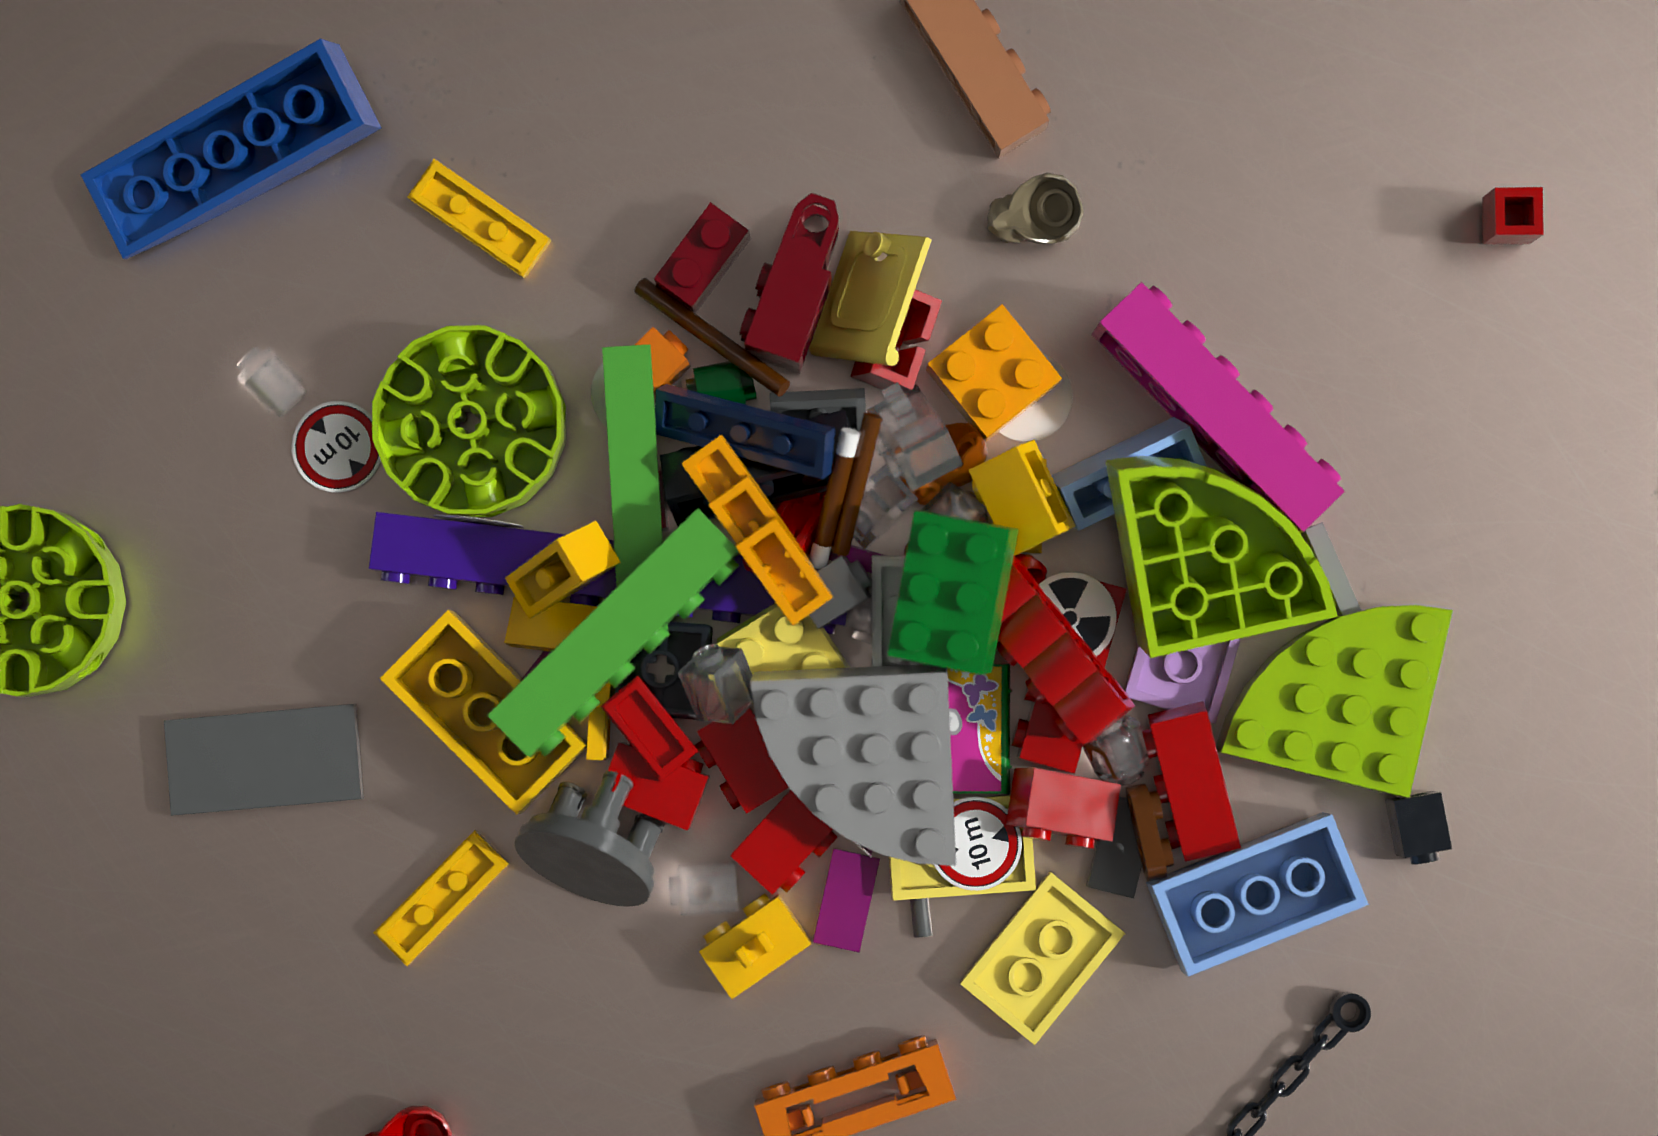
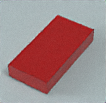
M639 676L600 706L660 782L699 752Z

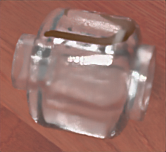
M1124 715L1094 741L1083 744V749L1093 771L1100 780L1118 782L1121 786H1126L1137 782L1144 776L1145 772L1143 769L1149 765L1152 758H1148L1142 734L1143 728L1135 717Z

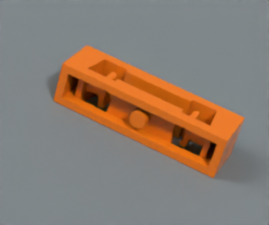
M925 1035L917 1036L900 1042L898 1044L899 1052L881 1057L879 1050L869 1052L852 1059L854 1067L836 1072L834 1066H828L807 1074L809 1082L790 1088L789 1082L784 1081L762 1089L763 1097L755 1100L754 1107L764 1136H850L956 1100L937 1040L934 1039L927 1042ZM915 1065L916 1069L895 1075L900 1094L905 1095L911 1090L923 1086L927 1089L900 1099H896L894 1093L823 1117L821 1118L822 1123L820 1126L792 1135L793 1130L815 1125V1118L810 1104L803 1105L801 1108L788 1112L787 1107L813 1099L814 1104L850 1093L888 1080V1073Z

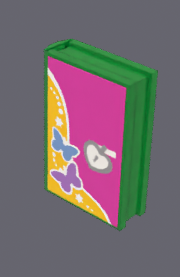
M993 664L992 672L985 675L947 668L953 793L1010 794V769H1012L1010 765V693L1013 692L1010 688V664Z

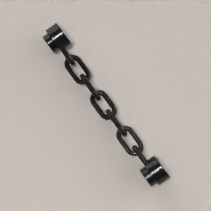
M1344 992L1337 995L1330 1004L1329 1014L1313 1032L1314 1042L1301 1056H1291L1271 1077L1270 1090L1258 1103H1248L1230 1121L1227 1126V1136H1242V1129L1237 1128L1234 1130V1128L1251 1110L1252 1118H1260L1244 1136H1254L1267 1120L1266 1110L1278 1097H1287L1299 1087L1310 1073L1309 1063L1321 1050L1332 1049L1348 1032H1358L1367 1026L1371 1018V1009L1368 1002L1362 996L1353 992ZM1349 1002L1354 1003L1356 1006L1355 1016L1349 1020L1343 1019L1341 1016L1342 1006ZM1333 1022L1341 1030L1328 1042L1329 1036L1327 1034L1320 1036V1034ZM1295 1063L1294 1069L1296 1071H1303L1285 1089V1082L1280 1081L1277 1083V1081Z

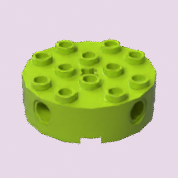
M486 325L446 326L413 340L387 369L384 379L380 381L372 401V440L387 475L416 502L447 515L493 518L526 504L553 477L566 445V404L551 370L521 340ZM472 412L477 418L481 419V423L475 425V432L469 433L466 429L460 427V423L467 421L466 413Z
M23 504L7 507L1 506L0 694L32 697L67 690L97 670L119 638L126 606L120 566L100 535L69 514ZM21 592L29 593L30 595L27 599L29 603L27 609H19L23 603L19 597Z

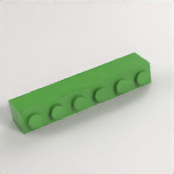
M697 509L487 716L528 758L533 757L538 751L546 757L565 738L560 730L573 717L580 723L600 704L595 695L607 683L616 688L635 669L630 661L643 648L650 654L670 635L664 627L677 614L685 620L705 600L699 593L712 580L720 585L739 567V564L734 560L740 553L739 550Z

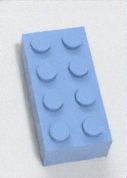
M1324 812L1244 843L1240 849L1216 854L1167 874L1166 878L1146 882L1181 972L1188 977L1369 905L1332 814Z

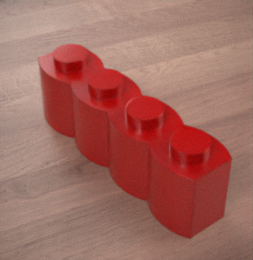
M1014 556L998 636L999 641L996 648L1010 665L1015 666L1018 663L1029 677L1025 684L1032 695L1042 704L1049 701L1059 714L1055 721L1064 735L1072 742L1079 739L1084 745L1091 743L1132 710L1135 705L1114 677L1104 668L1091 648L1076 633L1063 613L1044 593L1030 572Z

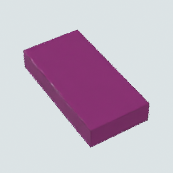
M833 848L813 943L860 953L880 858Z

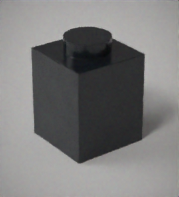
M1428 791L1412 794L1410 798L1396 797L1385 799L1396 856L1410 857L1411 865L1438 861L1440 860V851L1452 849L1441 792Z

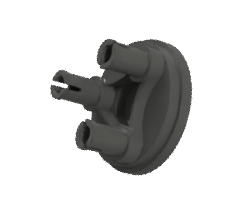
M606 771L604 773L603 780L591 806L583 810L580 818H577L588 794L578 785L561 782L548 813L533 816L528 823L520 828L514 841L518 855L529 867L550 882L584 898L624 907L644 904L649 899L654 887L652 878L654 869L649 858L660 833L664 829L663 823L648 815L637 814L627 839L617 835V830L620 826L617 818L629 791L633 787V782L628 777L622 775L615 792H612L617 772Z

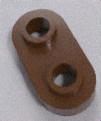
M1145 783L1126 787L1128 809L1147 882L1166 878V867L1174 866V859L1168 838L1160 839L1156 820L1163 819V811L1158 792H1149Z

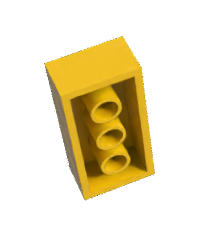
M447 610L380 677L516 815L523 813L587 748V742L567 723L560 730L565 738L546 757L538 751L533 757L528 758L487 716L523 679L455 611Z

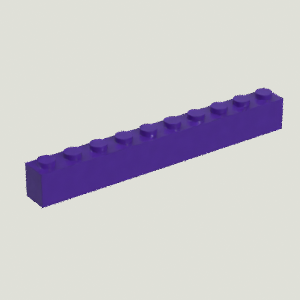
M376 512L369 569L382 572L380 581L409 584L410 575L429 577V587L456 590L457 581L476 583L475 592L504 595V588L510 587L505 577L556 539L567 534ZM608 539L614 550V540ZM737 555L734 560L739 564V567L722 584L718 585L712 580L699 593L705 600L697 610L713 611L712 620L740 623L741 615L754 616L776 602L757 575L745 570L742 562L744 557ZM613 567L594 582L573 593L570 596V603L598 606L599 598L606 599L617 588L616 568ZM693 612L688 616V618H693ZM847 613L824 627L826 632L835 635L836 626L845 627Z

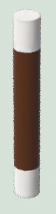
M841 428L832 463V471L829 475L809 556L811 564L816 569H822L827 566L860 436V432L855 429Z

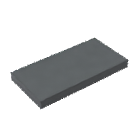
M356 704L164 720L171 816L364 799Z

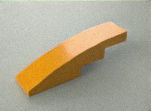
M722 434L681 463L709 501L708 505L736 542V548L793 626L833 598V595L781 517Z

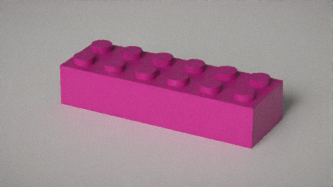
M1141 282L1099 322L1091 335L1171 417H1175L1191 427L1197 444L1229 477L1252 489L1287 517L1300 533L1304 532L1345 492L1338 484L1341 480L1340 475L1328 462L1323 459L1316 462L1305 451L1304 448L1308 443L1294 427L1287 424L1283 428L1271 416L1270 413L1274 408L1261 393L1255 389L1249 393L1237 381L1240 373L1223 355L1215 358L1203 346L1207 340L1193 323L1186 320L1182 324L1169 311L1173 304L1160 289L1154 285L1148 289Z

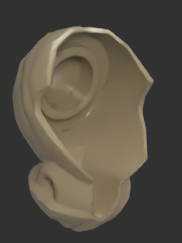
M1048 172L1040 174L1021 184L1012 195L1008 194L1003 198H997L990 204L987 216V229L1006 243H1021L1025 240L1036 244L1063 242L1068 240L1079 229L1084 215L1082 201L1076 186L1063 175Z

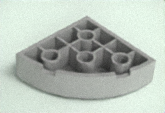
M930 664L753 673L750 683L755 715L768 753L789 788L815 816L845 838L881 855L917 864L956 866L947 668Z

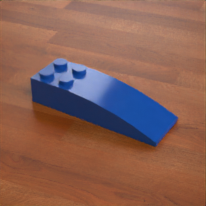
M320 38L82 173L81 177L122 258L128 259L262 195L382 129L340 45Z

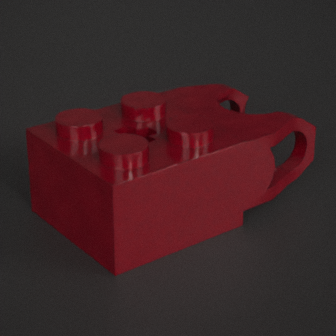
M811 193L797 203L773 264L764 262L755 287L758 290L756 296L760 297L757 309L748 307L739 331V335H742L741 341L745 342V349L761 361L798 374L801 373L832 285V272L828 271L827 268L839 232V216L835 200ZM816 205H821V206L825 207L826 209H823V208L818 207V206H816ZM812 216H821L829 223L827 228L820 232H811L803 224Z

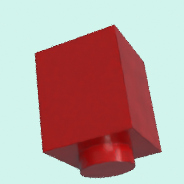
M1495 187L1482 197L1483 244H1531L1543 236V187Z

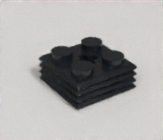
M670 621L668 623L670 635L650 654L643 648L630 661L635 669L616 688L611 686L610 698L639 676L672 718L704 720L707 708L713 628L708 624ZM660 655L667 656V664L674 665L675 667L674 674L666 675L664 683H658L656 675L648 671L649 664L657 663Z

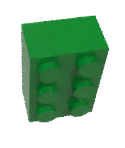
M914 510L887 656L979 675L991 673L1019 529L935 512Z

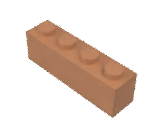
M899 0L998 159L1047 129L1050 121L1047 114L1051 112L1049 104L1038 88L1031 91L1022 77L1026 70L1021 59L1012 48L1007 51L996 36L1001 33L1000 27L987 8L981 11L974 0Z

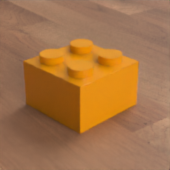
M1003 304L928 362L926 367L928 374L965 420L979 430L984 437L985 443L1055 388L1062 380L1059 373Z

